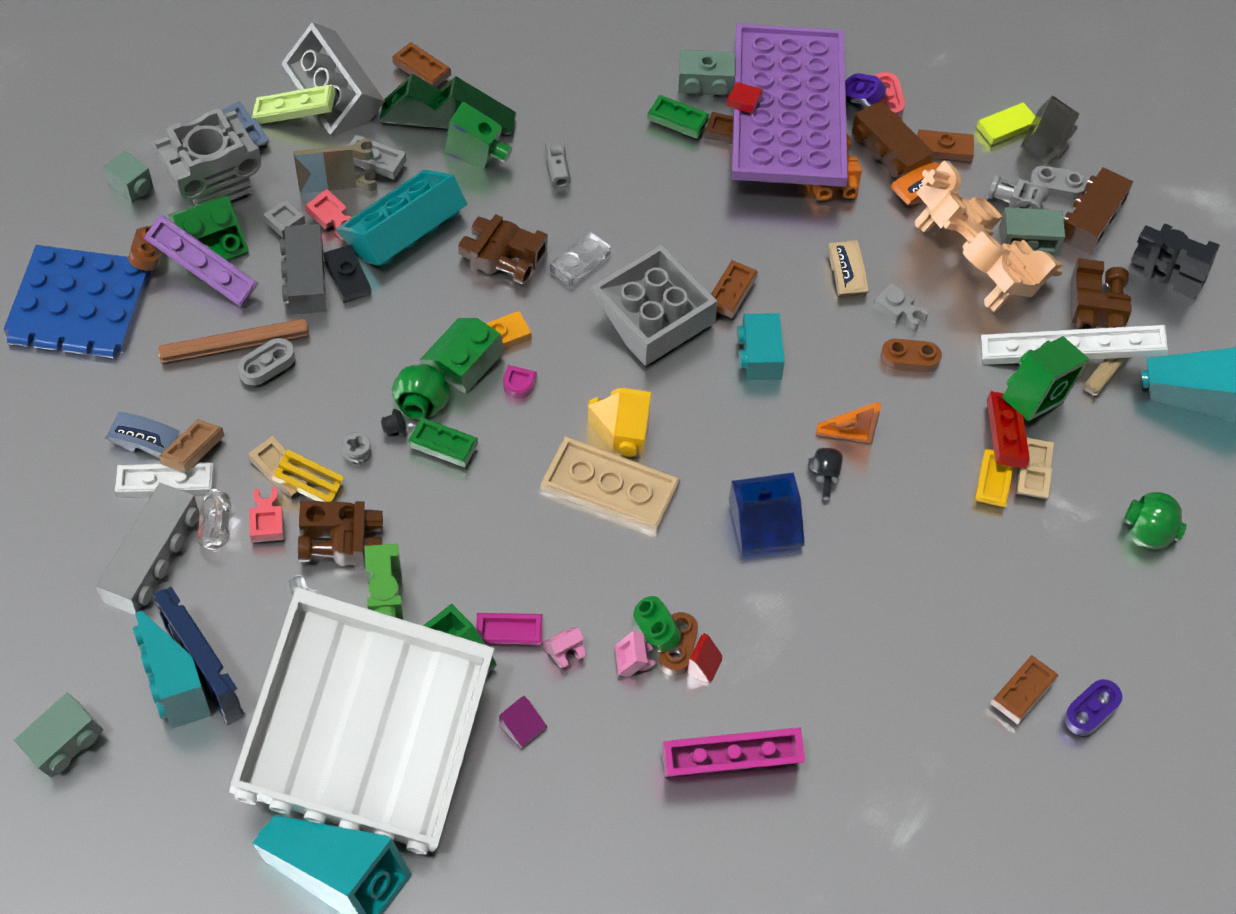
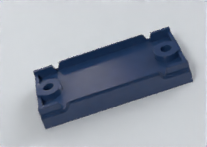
M169 587L153 594L164 628L170 637L193 657L202 687L226 725L229 726L236 722L241 716L245 715L240 707L239 698L235 693V690H237L236 685L228 673L220 675V672L223 670L222 663L185 606L178 605L181 601L173 588Z

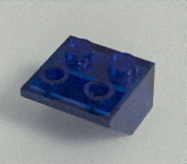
M794 472L731 481L729 504L742 555L804 546L801 497Z

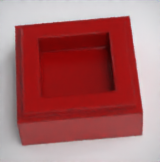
M736 82L727 98L726 106L753 114L762 98L763 89Z

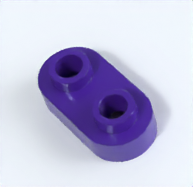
M856 73L845 81V96L850 102L870 106L882 100L885 96L886 85L877 76Z
M1101 679L1095 681L1069 705L1064 716L1067 728L1080 736L1092 734L1118 709L1122 702L1121 689L1110 680ZM1098 697L1106 699L1107 703H1101ZM1076 717L1083 718L1086 723L1082 724L1076 720Z

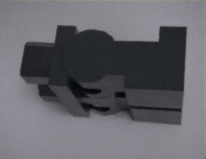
M1164 223L1160 231L1145 225L1139 235L1138 246L1133 253L1131 262L1144 267L1143 277L1150 279L1152 276L1157 282L1169 283L1174 286L1173 291L1196 300L1207 281L1220 244L1209 241L1207 245L1189 239L1184 232L1172 229L1173 226Z

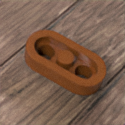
M145 226L136 230L129 252V263L140 270L149 271L155 269L158 266L162 252L144 239L152 226Z
M890 339L886 341L882 346L880 354L882 363L890 369L925 373L935 371L939 367L942 352L936 344L928 341Z
M685 612L672 614L677 624L687 626L686 629H680V641L673 649L667 652H659L658 654L660 669L670 676H680L688 671L689 659L695 647L698 623L692 615ZM676 652L680 654V657L673 658L670 654Z

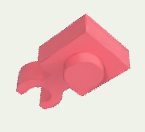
M326 189L306 204L305 211L325 230L332 225L335 228L336 236L344 240L338 234L336 228L352 217L345 215L347 207Z
M272 487V495L267 499L261 498L259 489H255L253 492L257 508H249L251 542L284 540L282 506H277L279 496L276 487Z

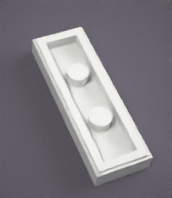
M196 463L186 473L162 464L118 465L115 494L117 498L151 497L158 484L163 483L191 493L194 496L213 495L214 464Z

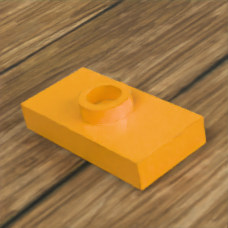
M519 311L486 323L501 333L504 349L532 339V333Z

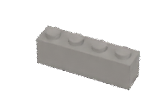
M163 483L158 484L96 585L103 603L134 615L135 612L140 611L143 605L146 606L149 603L158 579H162L165 576L174 552H179L184 542V535L189 527H193L198 520L199 509L193 494Z

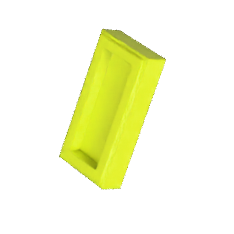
M1023 102L978 120L976 127L992 146L1036 128L1039 120Z

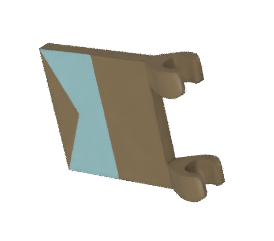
M362 139L348 146L293 151L300 194L320 192L326 189L339 190L348 188L374 191L377 188V182L374 180L376 179L375 171L369 169L355 176L353 157L363 161L372 160L374 157L373 150H371L372 141L370 139Z

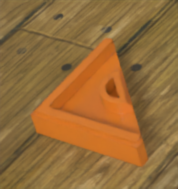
M875 402L817 424L816 435L872 443L880 415L881 403Z

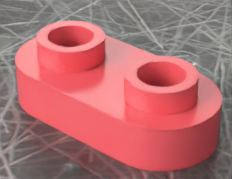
M889 72L876 74L875 76L886 85V92L882 101L900 118L904 112L905 100L899 79Z

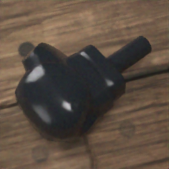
M818 448L814 457L808 460V469L817 473L816 481L823 482L822 499L830 500L831 483L839 481L843 456L841 452L833 448Z

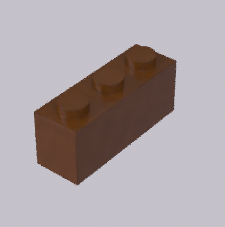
M882 100L855 113L851 133L857 141L861 142L871 152L875 159L879 160L888 169L893 177L899 179L917 168L932 163L934 152Z
M1102 167L1096 177L1092 175L1085 186V195L1080 193L1072 207L1074 209L1073 213L1067 212L1063 218L1064 242L1092 255L1126 202L1134 181Z

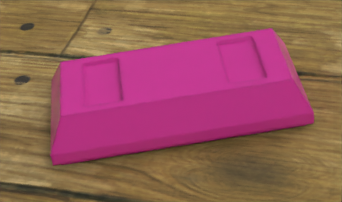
M477 613L476 630L485 644L542 645L543 614Z

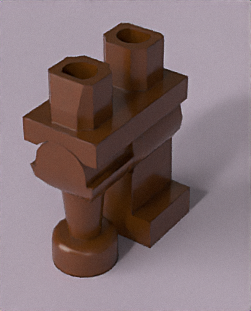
M497 214L491 220L478 216L473 222L471 234L479 238L474 240L464 236L458 245V254L470 260L471 269L475 271L480 269L485 274H493L499 269L513 274V280L524 285L528 281L532 269L535 270L547 253L548 234L539 230L535 234L519 228L511 221H503V217Z
M1077 259L1071 276L1073 312L1071 323H1077L1078 329H1095L1096 326L1105 328L1126 327L1132 312L1131 297L1124 294L1123 290L1129 283V272L1125 268H1109L1105 272V284L1110 288V292L1101 291L1104 261Z
M300 501L298 561L309 562L312 560V555L333 557L334 561L340 566L345 567V565L354 564L355 568H364L365 546L382 545V537H365L366 532H383V511L365 509V501H355V504L349 502ZM314 538H331L330 541L314 542Z

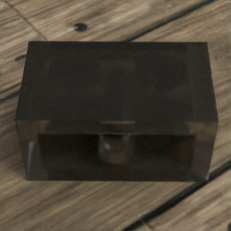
M1052 95L1038 109L1020 147L1046 165L1056 157L1060 159L1069 147L1066 143L1067 140L1077 130L1078 126L1075 123L1080 113Z

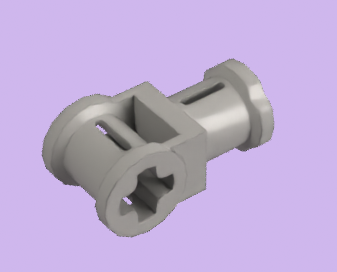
M996 175L987 198H997L1008 202L1009 208H1029V205H1031V209H1042L1041 205L1047 200L1049 190L1040 182H1028L1019 179L1018 183L1015 184L1003 180L1001 176Z

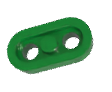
M648 596L638 602L634 609L633 617L642 633H644L647 642L658 652H667L673 649L680 641L681 630L666 605L656 596Z

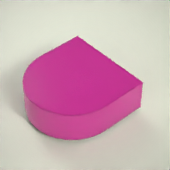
M508 365L503 377L505 393L515 399L529 396L536 383L537 372Z

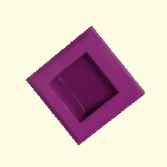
M522 696L499 715V726L521 749L547 729V725L525 696Z

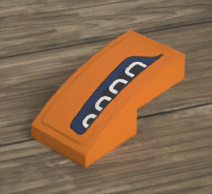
M934 162L917 168L893 182L891 188L907 205L924 202L917 194V191L923 186L921 181L925 178L922 172L925 169L930 171L931 169L936 170L940 164Z

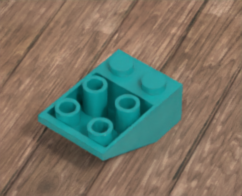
M143 611L135 612L138 625L132 627L137 645L140 648L141 660L150 682V691L160 718L167 717L171 729L210 717L211 713L193 657Z

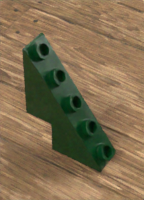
M411 74L384 99L385 102L382 105L379 121L383 123L449 128L451 118L461 103L465 102L499 123L502 127V134H512L516 112L457 76L439 90L416 75Z

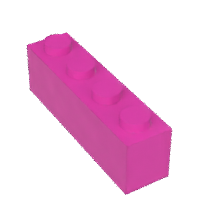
M801 727L669 740L661 743L665 778L794 765L805 762Z

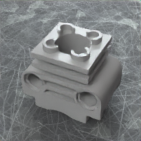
M218 107L194 120L166 127L167 136L154 141L157 155L179 193L185 199H192L194 204L221 195L229 196L231 201L253 192L249 177L254 175L261 167L260 152L258 146L253 143L238 119L235 110L224 114L221 108Z

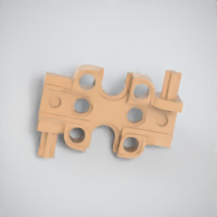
M944 160L936 170L931 169L930 171L925 169L922 172L925 178L921 181L923 186L917 191V194L927 207L914 221L915 225L924 233H927L936 223L941 229L945 227L948 230H954L968 240L962 246L964 249L962 253L975 267L986 272L997 284L983 300L987 308L997 312L1012 294L1032 297L1050 277L1062 274L1060 267L1063 265L1062 262L1056 260L1048 252L1034 251L1025 240L1021 242L1015 240L1011 244L1004 243L1001 245L996 239L991 237L994 233L992 231L993 227L1003 216L991 203L981 197L974 196L972 199L966 200V198L959 196L958 190L961 186V175L949 161Z

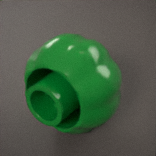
M429 364L410 365L402 369L394 380L391 390L398 408L406 416L413 419L436 416L443 410L450 397V388L443 374Z
M1162 492L1145 494L1139 501L1133 499L1124 517V523L1134 526L1132 529L1128 528V535L1136 545L1149 550L1163 549L1174 540L1180 541L1187 527V524L1182 522V511L1179 503L1172 496Z

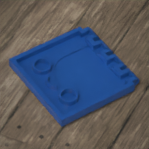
M36 245L4 326L7 344L30 347L33 340L34 348L59 351L63 344L64 352L88 355L91 348H93V356L116 358L118 351L124 352L152 270L146 271L135 268L129 263L126 256Z

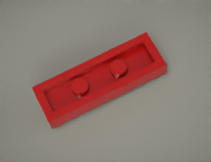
M990 391L987 405L996 464L1026 469L1030 456L1023 416L1002 398L1004 393Z

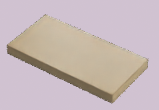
M565 436L540 483V490L657 533L678 489L680 478Z

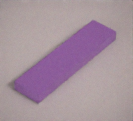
M162 214L158 216L144 237L146 241L240 307L244 306L259 284Z

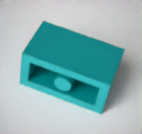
M780 313L744 314L742 326H737V343L743 344V350L739 351V367L745 368L746 380H782L785 359Z

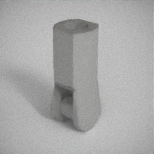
M560 141L558 145L545 143L546 158L553 187L555 189L568 188L571 184L564 142Z

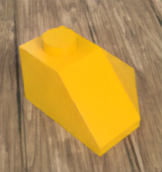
M620 387L611 391V396L602 400L596 397L589 400L587 423L613 453H619L626 457H644L649 429L652 392Z

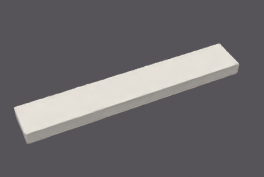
M1165 325L981 335L983 365L1019 363L1020 358L1028 350L1032 349L1034 351L1040 348L1046 341L1050 340L1052 342L1062 336L1089 359L1167 356L1168 354Z

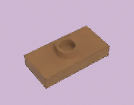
M199 419L196 420L159 455L160 463L186 473L224 437L223 428Z

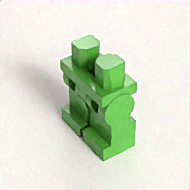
M398 544L365 546L366 575L370 597H367L368 609L404 620L402 600L398 585L403 584Z

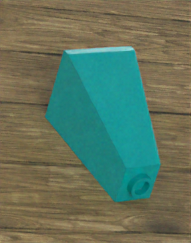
M1236 347L1146 358L1147 370H1142L1141 376L1143 388H1149L1151 400L1236 422Z
M274 815L268 824L259 831L256 839L252 842L266 863L342 914H383L412 875L392 838L386 835Z

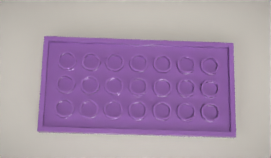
M737 24L734 85L736 82L763 89L762 98L753 114L734 108L732 180L846 187L848 175L844 30Z

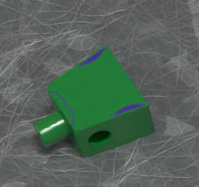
M462 102L450 120L444 154L480 168H485L492 157L506 162L512 152V147L499 141L502 130L499 123L467 103Z

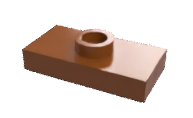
M412 42L392 56L394 65L409 75H416L434 87L439 86L451 76L450 67Z
M918 129L917 136L934 152L933 158L972 162L974 156L973 134Z
M731 260L711 293L718 301L716 312L733 318L755 282L758 271Z
M1031 655L993 698L991 705L1016 724H1019L1057 680L1059 675Z

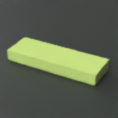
M331 84L257 97L252 119L256 118L259 124L332 112L336 90Z

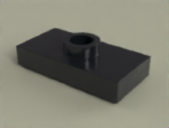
M351 244L323 253L324 260L343 302L371 294L370 284Z

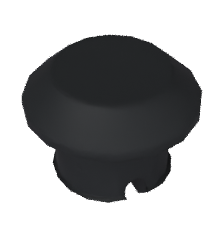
M393 409L392 415L382 417L381 425L384 433L389 435L399 432V434L404 435L407 426L401 411Z

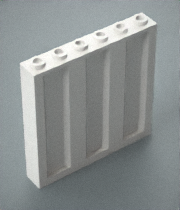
M296 587L230 784L229 792L235 794L234 798L243 803L255 804L257 800L270 804L269 809L281 814H290V811L305 814L304 819L309 822L324 824L325 821L339 824L338 827L386 835L392 838L393 842L397 841L407 844L406 849L417 854L426 855L428 851L434 852L440 841L494 648Z

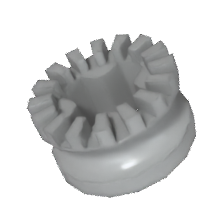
M355 432L343 439V453L348 462L360 464L359 462L364 463V460L369 459L368 457L371 456L370 440L365 434ZM358 443L362 445V449L358 448L355 452L351 450V446H356Z

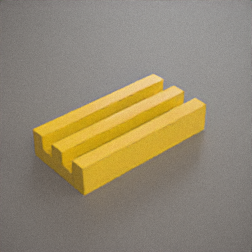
M288 449L272 477V480L315 501L324 502L333 501L344 479V476ZM288 461L291 462V463H293V464H295V465H298V466H300V467H302V468H304V469H306V470H308V471H310V472H312V473H314V474H316V475H318V476H320V477H322V478H324V479H326V480H329V481L333 482L334 484H331V483H329V482H327V481H325V480H323V479H321V478H319V477H317V476H315V475H313V474H311V473H309V472H307V471H304V470H302V469H300V468H298V467H296V466H294V465L288 463ZM286 470L311 484H315L329 491V494L322 493L283 474V471Z

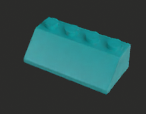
M424 169L337 227L336 230L348 245H352L353 250L364 262L382 266L391 262L394 258L393 256L401 250L413 247L416 244V240L423 235L436 231L438 225L443 221L455 218L459 215V210L468 204L453 174Z

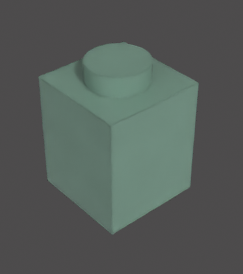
M126 150L104 166L109 186L131 203L146 195L153 188L149 168Z

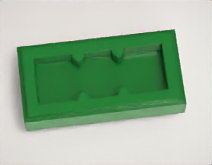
M659 95L648 112L647 120L698 139L709 121L710 114Z
M423 417L419 420L408 440V447L464 468L478 445L477 437Z

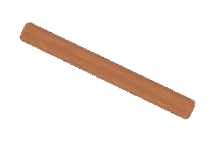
M302 318L158 346L160 361L166 363L261 345L276 338L288 340L303 337L309 334L306 319Z

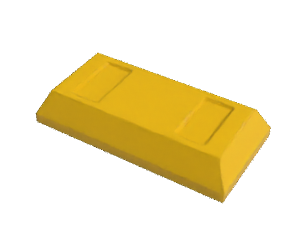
M985 448L975 501L1006 508L1014 467L996 464L994 450Z

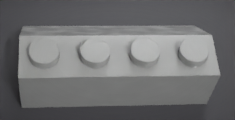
M312 22L281 63L299 90L333 85L336 93L332 112L316 114L331 136L339 135L370 122L385 102L335 30Z

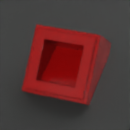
M701 634L689 659L688 673L692 677L711 683L722 662L723 656L708 634Z

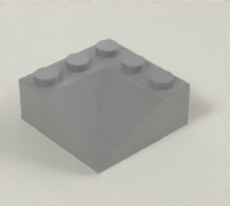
M662 245L657 246L591 286L592 293L626 346L645 366L715 323L718 301Z

